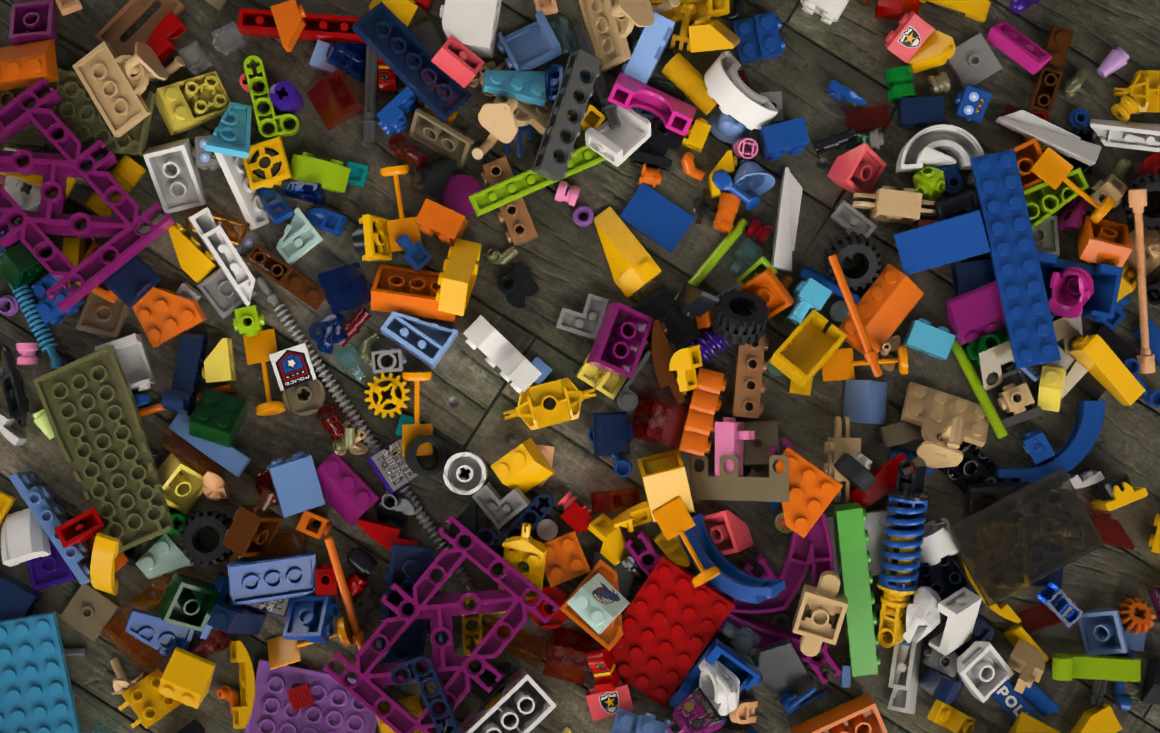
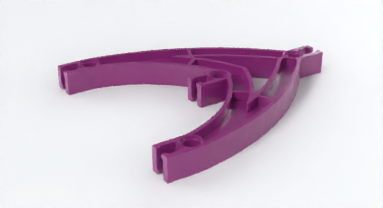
M788 436L780 440L784 446H789L799 453ZM774 444L769 447L771 456L779 455L777 447ZM825 512L822 513L805 538L794 531L792 532L788 554L778 574L764 553L756 557L758 563H762L766 570L761 575H758L753 569L751 561L745 563L744 570L748 575L761 579L784 580L786 589L779 592L777 597L765 599L758 604L748 603L735 599L719 590L709 581L706 582V584L735 602V606L719 627V632L754 648L790 637L803 662L810 664L823 685L829 682L828 675H830L828 670L824 672L821 668V665L826 662L834 669V677L842 674L841 666L829 650L828 643L822 642L820 651L823 654L821 656H806L800 650L799 643L802 635L743 614L770 613L785 610L799 590L810 563L812 565V586L817 587L820 575L824 571L834 572L832 545ZM642 528L637 532V537L642 539L646 547L640 550L633 542L632 536L626 539L624 545L648 576L664 554L655 545L647 531ZM651 554L655 560L651 562L646 561L644 555Z

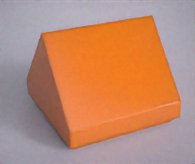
M713 307L701 317L696 316L698 329L713 327Z

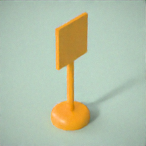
M1047 147L1030 170L1054 190L1063 181L1095 207L1090 220L1095 224L1098 223L1111 210L1116 200L1112 197H1107L1100 204L1066 178L1073 169V166L1050 147Z
M409 165L380 168V174L383 177L393 176L399 219L386 221L391 252L404 250L395 241L404 234L409 237L413 244L418 241L422 244L420 229H418L419 226L415 222L417 217H404L398 175L409 173Z
M275 329L258 331L259 335L246 337L243 334L247 365L261 363L267 402L256 406V415L270 416L285 412L286 408L283 402L272 401L266 364L267 361H271L269 355L278 352Z
M906 345L898 346L897 358L877 359L879 364L898 363L899 373L908 375ZM853 348L838 349L822 367L823 382L854 380V366L870 364L866 360L854 361Z
M430 371L402 372L404 380L414 381V424L402 425V457H405L407 445L412 439L423 435H433V423L420 424V381L430 380L432 378V372ZM430 443L421 444L416 452V456L433 455V444Z
M680 497L652 513L667 541L678 535L682 538L701 572L692 579L694 587L712 580L721 573L717 566L705 570L684 532L696 524Z
M346 616L339 617L336 622L337 631L329 639L339 636L343 645L350 646L353 644L351 636L353 632L350 622ZM282 636L268 639L267 648L270 670L301 661L300 647L313 643H309L306 640L301 642L299 640H286Z

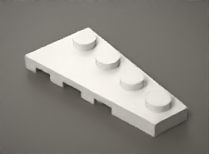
M215 153L250 231L270 223L260 201L258 190L250 189L242 157Z

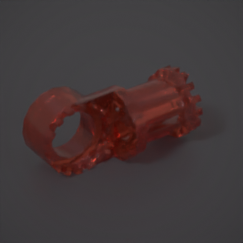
M396 134L389 139L388 145L391 152L403 162H409L416 170L428 163L429 156L426 153L422 154L417 151L416 147L409 143L404 135ZM397 142H404L401 148H394Z
M330 405L320 407L317 411L319 423L329 432L331 441L334 442L344 436L341 418L334 407ZM325 413L333 414V416L326 420L322 419V415Z
M218 630L217 633L214 632V635L211 634L208 639H201L200 643L193 649H189L188 652L205 658L210 653L213 654L214 652L225 650L230 645L231 640L226 632L221 630L219 632Z

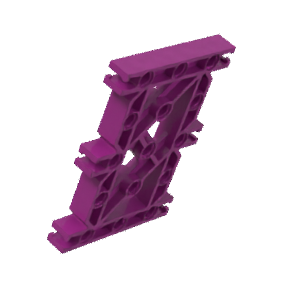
M42 77L0 109V147L32 123L60 154L36 153L25 149L17 151L0 150V172L19 173L23 176H30L32 174L43 175V184L40 187V212L23 211L0 185V232L8 227L11 228L5 236L0 238V244L7 249L20 239L56 280H59L45 291V294L54 302L58 295L67 290L69 295L60 303H55L65 313L175 223L172 217L167 212H164L158 202L142 214L139 205L107 171L118 162L115 155L111 151L107 152L106 145L100 139L85 150L77 137L51 110L53 106L61 101V98L57 91L50 87L46 79ZM46 90H48V91L50 92L49 94H47V95L44 96L43 98L39 99V97H40ZM36 102L33 107L27 108L28 103ZM58 133H64L62 138L54 139ZM103 151L105 153H108V155L102 158L101 160L95 161V159ZM23 160H29V163L27 165L20 166V163ZM93 164L90 170H83L85 165ZM67 177L82 178L117 217L94 216L82 212L64 214V203L67 199L65 193ZM52 191H58L54 198L48 197ZM121 195V199L119 201H111L113 196ZM159 214L166 217L155 225L152 223ZM23 218L21 224L14 225L16 219ZM86 222L87 225L84 229H77L79 223ZM149 226V232L145 234L140 233L142 227ZM46 235L76 236L80 239H88L90 237L108 238L110 240L77 267H74ZM52 250L50 256L42 257L44 251ZM116 254L114 260L106 261L107 255ZM80 281L81 285L78 289H71L74 282Z
M452 515L446 522L448 524L454 523L461 532L457 534L455 539L445 533L447 530L445 526L441 527L437 533L452 544L454 549H445L438 555L413 585V596L398 583H394L390 587L391 590L397 591L404 598L399 606L389 600L390 597L387 594L380 599L398 616L386 618L355 655L356 663L342 651H337L332 659L336 660L338 658L346 666V670L342 674L333 668L334 663L332 661L323 667L325 672L396 733H414L416 729L421 730L423 733H435L431 729L435 728L428 708L417 717L382 687L396 685L391 678L392 670L407 661L379 663L416 619L430 618V640L432 643L433 661L441 680H449L444 688L447 695L452 697V708L455 710L472 689L471 678L490 693L496 685L494 683L489 685L481 677V674L488 669L497 676L495 679L497 682L505 675L489 662L487 658H497L528 621L527 609L546 624L551 617L549 615L545 617L537 609L541 601L545 600L552 605L554 613L560 608L555 601ZM468 535L471 538V544L464 548L461 546L460 540L463 536ZM467 558L504 588L437 595ZM497 563L503 564L505 568L504 573L500 576L495 575L493 572V567ZM436 569H440L443 572V577L440 581H435L432 577V573ZM530 591L538 594V600L534 604H530L526 599V595ZM468 597H473L476 600V606L472 610L468 609L465 605ZM407 603L414 605L415 610L412 615H407L404 611ZM506 611L470 655L455 657L452 616ZM502 625H506L510 629V634L507 638H502L498 633V629ZM440 631H444L448 635V640L445 644L437 640V635ZM379 637L384 638L386 641L384 649H379L376 646V640ZM420 660L418 663L419 670L426 672L429 668L428 662ZM472 660L480 661L482 666L479 672L472 671L470 667ZM399 669L397 673L398 678L401 681H405L408 678V672L405 669ZM350 671L357 675V681L354 684L350 683L347 678ZM383 700L390 703L391 708L389 712L382 711L380 704ZM436 702L435 711L443 714L446 710L445 705L442 702ZM449 714L444 718L439 719V721H446V719L449 717Z

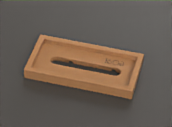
M130 0L95 37L101 43L103 41L109 42L117 57L121 55L133 56L137 41L146 44L153 30L170 11L177 16L185 6L179 0ZM161 2V7L127 42H122V36L153 6L152 4Z

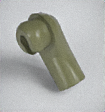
M512 245L504 252L489 249L486 252V257L492 264L504 265L516 256L518 251Z
M377 331L365 338L360 344L358 354L360 359L366 363L371 360L372 347L382 340Z
M346 424L344 426V436L333 442V449L335 451H346L355 444L354 424Z

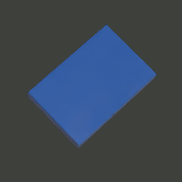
M645 183L641 184L619 216L625 223L670 253H672L695 219V217Z

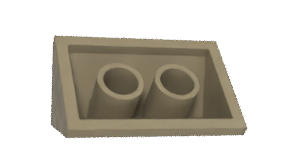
M418 107L415 110L409 136L443 157L458 161L457 165L463 168L478 139L447 120L442 122L426 107Z

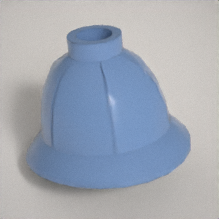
M719 106L709 115L708 124L711 125L710 131L722 142L734 144L739 138H747L751 132L750 129L730 114H724L719 109Z
M743 159L739 162V167L734 174V185L745 193L753 191L757 195H761L774 186L775 178L766 173L758 163L750 162L749 159Z

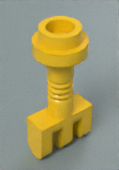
M683 3V6L680 7V12L683 13L682 24L679 34L673 33L671 49L675 48V41H679L678 50L682 51L683 44L688 43L686 52H691L690 37L687 35L691 16L697 13L696 5Z

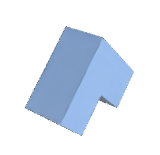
M318 40L309 65L312 68L336 76L340 63L338 60L329 57L332 50L331 44Z

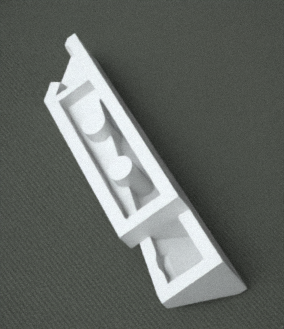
M1025 110L1000 116L995 121L1031 140L1036 138L1038 143L1089 166L1096 163L1101 150V146L1080 140L1081 137Z
M1090 119V127L1097 133L1104 146L1160 152V124L1128 121L1124 123L1115 120Z
M784 167L782 173L771 265L776 270L792 272V252L795 248L803 188L791 174L788 167Z
M206 207L189 217L188 220L247 307L250 305L255 278L220 225L216 226L209 208Z
M923 638L918 643L911 641L910 646L901 644L894 646L888 687L893 688L887 707L889 710L915 714Z

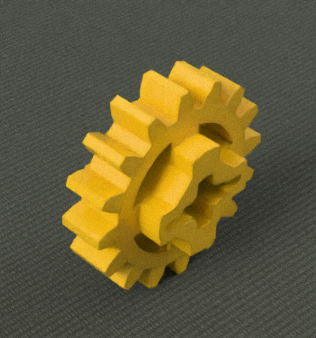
M391 372L388 377H386L385 373H381L380 379L374 376L375 382L367 383L371 387L370 390L364 391V393L369 394V397L364 399L365 402L371 403L368 409L375 408L374 415L377 416L381 412L382 418H386L387 414L391 418H395V412L399 415L403 414L401 408L407 409L408 406L405 404V401L411 400L406 395L411 392V389H405V386L408 384L407 381L401 383V376L398 375L394 379V373ZM391 381L386 387L379 385L382 382ZM398 388H400L402 393L401 398H399L397 394ZM391 390L390 395L392 399H386L385 401L386 396L383 393ZM374 392L378 395L379 401L377 404L374 399ZM388 404L396 405L393 409L385 410Z

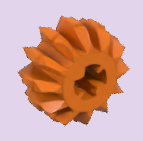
M1135 597L1133 600L1128 598L1118 606L1120 610L1119 615L1122 619L1121 623L1125 625V631L1132 630L1133 635L1138 633L1144 634L1148 632V628L1150 629L1154 626L1153 620L1156 618V615L1151 614L1154 607L1148 608L1147 600L1141 602L1139 597Z

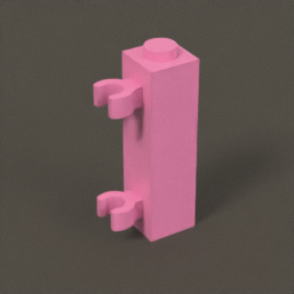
M723 417V421L715 422V477H720V457L722 455L737 456L738 477H743L744 440L756 439V431H744V422H736L735 417ZM726 459L723 468L727 473H731L735 467L734 462L731 459Z

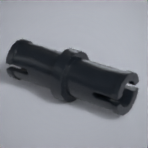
M851 128L836 135L835 133L830 134L831 137L814 142L813 146L818 156L832 149L838 150L840 146L857 141L858 139L854 128Z

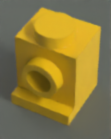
M697 117L694 125H690L685 135L689 138H684L681 145L701 153L711 129L708 121Z

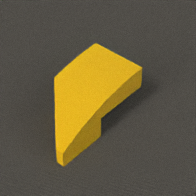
M648 502L639 503L619 514L612 520L614 527L618 528L621 526L627 528L629 532H633V527L651 522L652 517Z

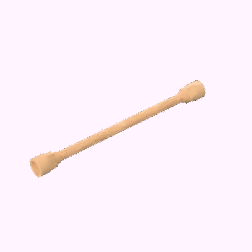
M1140 188L1128 190L1129 208L1132 207L1135 214L1134 225L1136 228V266L1138 269L1140 342H1142L1140 343V355H1137V361L1140 365L1138 373L1149 374L1155 372V355L1151 354V349L1148 348L1150 343L1148 340V305H1146L1147 286H1145L1147 285L1145 278L1146 264H1144L1146 263L1144 256L1145 245H1143L1145 243L1142 214L1144 206H1147V189Z

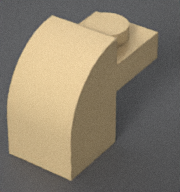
M1020 639L1007 663L1011 669L1021 673L1014 688L1015 691L1022 694L1026 687L1031 688L1034 681L1039 683L1045 669V659L1041 652Z

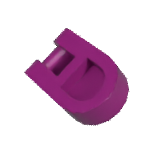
M1080 195L1072 199L1058 219V228L1063 231L1070 229V227H1081L1082 217L1088 210L1089 202Z

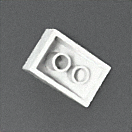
M189 138L150 147L146 150L143 157L165 213L169 214L206 204L199 169L196 166V160L193 159Z

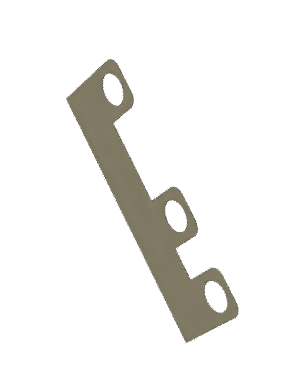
M1081 315L1077 318L1062 317L1053 321L1057 341L1064 339V348L1067 355H1070L1068 352L1070 350L1068 347L1070 339L1080 336L1083 338ZM1009 341L979 353L983 388L985 390L999 386L1003 381L1001 365L1013 360ZM1049 363L1035 365L1034 367L1040 368ZM996 372L998 374L997 382L993 385L987 384L986 379L988 375Z
M692 455L690 458L692 500L789 502L788 458L785 455H772L769 458V477H738L737 456L722 455L720 457V477L708 476L707 456ZM697 459L703 460L705 465L704 470L700 473L694 469V462ZM726 459H731L734 462L735 467L731 473H727L723 468ZM777 459L782 460L785 464V469L780 474L776 473L773 469V463Z

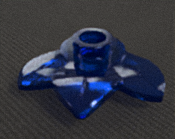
M330 313L322 321H316L309 327V337L316 342L317 348L322 353L332 354L333 344L348 338L347 333L340 326L344 319V316L340 313ZM321 328L320 333L316 334V330Z

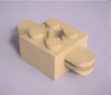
M882 186L873 194L854 193L853 195L854 199L863 201H854L852 207L870 209L869 220L911 225L920 219V215L937 216L934 209H926L934 208L933 203L937 201L922 200L923 193H917L916 189L904 188L903 191L895 190L893 186Z
M835 416L834 437H828V442L824 443V453L828 454L827 463L824 464V471L840 483L842 481L843 502H849L850 482L836 470L834 464L844 453L850 456L856 455L858 451L861 453V438H850L849 416H844L843 422H841L840 416ZM841 489L834 497L835 502H840Z
M824 571L820 575L817 587L804 584L792 623V632L802 635L799 643L800 650L806 656H816L820 652L822 642L833 645L837 643L847 611L848 599L847 596L838 594L841 584L840 578L833 571Z

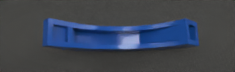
M1105 400L1077 401L1073 429L1064 445L1054 456L1030 467L995 469L993 477L1000 478V482H1013L1014 478V482H1033L1034 485H1038L1066 474L1083 460L1094 445L1103 423Z
M689 513L696 525L684 533L705 570L713 566H717L720 569L721 573L709 581L715 587L735 599L758 604L765 599L777 597L779 592L786 589L784 580L761 579L748 575L736 568L722 555L714 544L706 528L702 513ZM678 535V538H679V540H680V542H681V544H682V546H683L685 552L687 553L688 557L690 558V560L692 561V563L695 565V567L698 569V567H697L696 563L694 562V560H693L691 554L689 553L687 547L685 546V544H684L682 538L680 537V535Z

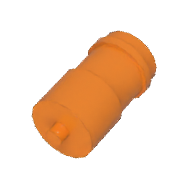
M731 192L721 193L716 217L712 223L713 229L731 233L741 199Z

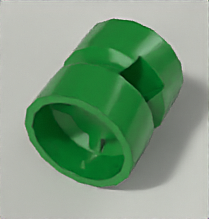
M911 66L895 67L884 72L886 84L890 85L887 89L889 102H897L901 97H916L915 85L911 83L914 79Z

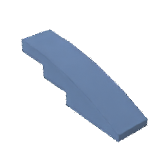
M178 413L168 428L216 463L240 477L251 459L234 445L228 448L189 435V419L191 416L186 413Z

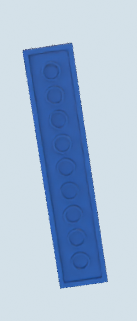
M1011 149L970 158L1015 369L1060 361L1061 357L1015 150Z

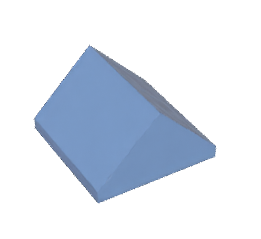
M845 380L843 417L849 416L852 423L885 425L888 382Z
M1104 606L1076 614L1086 654L1105 655L1129 652L1118 609Z

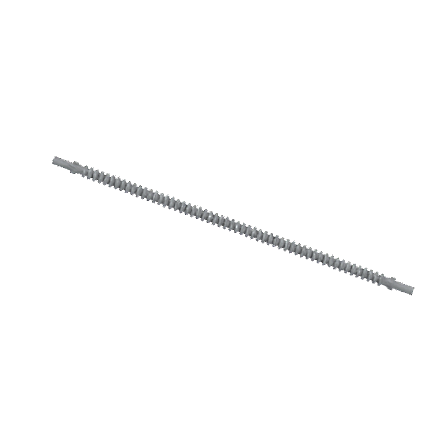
M263 277L256 279V283L266 296V301L273 306V312L278 313L276 316L281 317L280 322H284L283 327H287V332H291L290 337H294V342H298V345L306 344L312 365L315 367L314 371L319 373L318 377L322 378L321 382L326 383L325 387L329 388V393L332 392V398H336L335 402H339V408H343L342 413L347 414L345 417L350 418L349 423L355 425V428H357L356 433L359 431L365 432L366 437L363 443H367L366 448H370V453L374 454L380 451L381 445H377L378 440H374V435H370L371 430L366 429L367 425L363 424L364 420H360V415L356 414V409L353 410L352 407L354 405H350V400L345 398L347 395L342 394L343 389L338 388L340 385L335 384L336 379H332L333 375L328 373L329 369H325L326 364H322V359H318L319 354H315V349H311L312 344H308L309 340L304 338L305 334H301L302 329H298V324H294L295 319L290 318L291 314L287 313V308H283L284 304L280 303L278 295L273 293ZM409 486L400 488L399 492L402 494V497L410 500L414 505L415 519H419V525H423V530L426 529L427 532L425 534H429V540L432 539L434 541L432 544L437 545L436 550L442 552L445 549H451V547H447V542L443 541V537H440L439 533H437V526H433V521H429L430 516H426V511H422L423 506L418 505L419 501L415 500L416 496H412L411 493L413 491L408 490ZM460 566L453 575L458 576L457 580L462 582L460 585H464L467 592H477L479 588L471 582L472 577H468V572H464L465 567Z

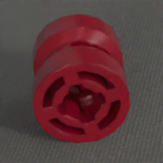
M754 216L745 232V236L749 238L755 236L757 242L764 244L773 226L769 223L760 224L761 220Z

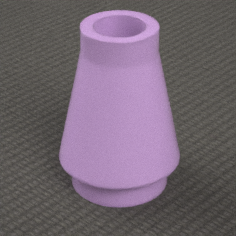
M1120 47L1112 49L1096 71L1101 77L1106 78L1125 66L1130 57Z

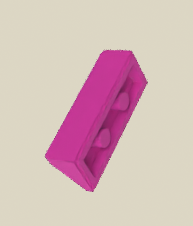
M1005 20L991 27L986 37L988 42L1033 75L1052 58L1051 54Z

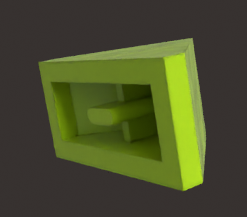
M762 256L736 281L741 286L769 267L774 274L778 271Z

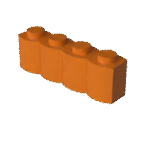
M698 368L696 375L698 388L693 389L678 450L704 457V454L710 451L712 441H709L708 438L710 432L714 433L715 422L717 420H713L715 411H720L722 400L719 399L720 391L725 390L727 379H724V373Z

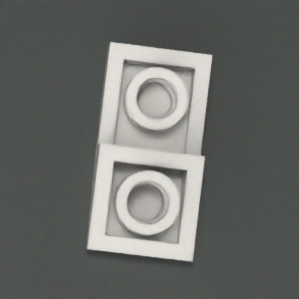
M1087 470L1080 477L1076 474L1066 473L1058 477V482L1054 483L1053 486L1057 489H1078L1098 483L1105 478L1101 471Z

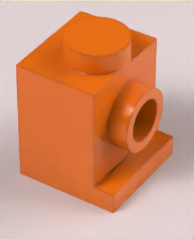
M309 509L303 512L296 530L320 540L323 536H328L332 525L329 524L331 519ZM314 521L320 522L319 528L314 527Z

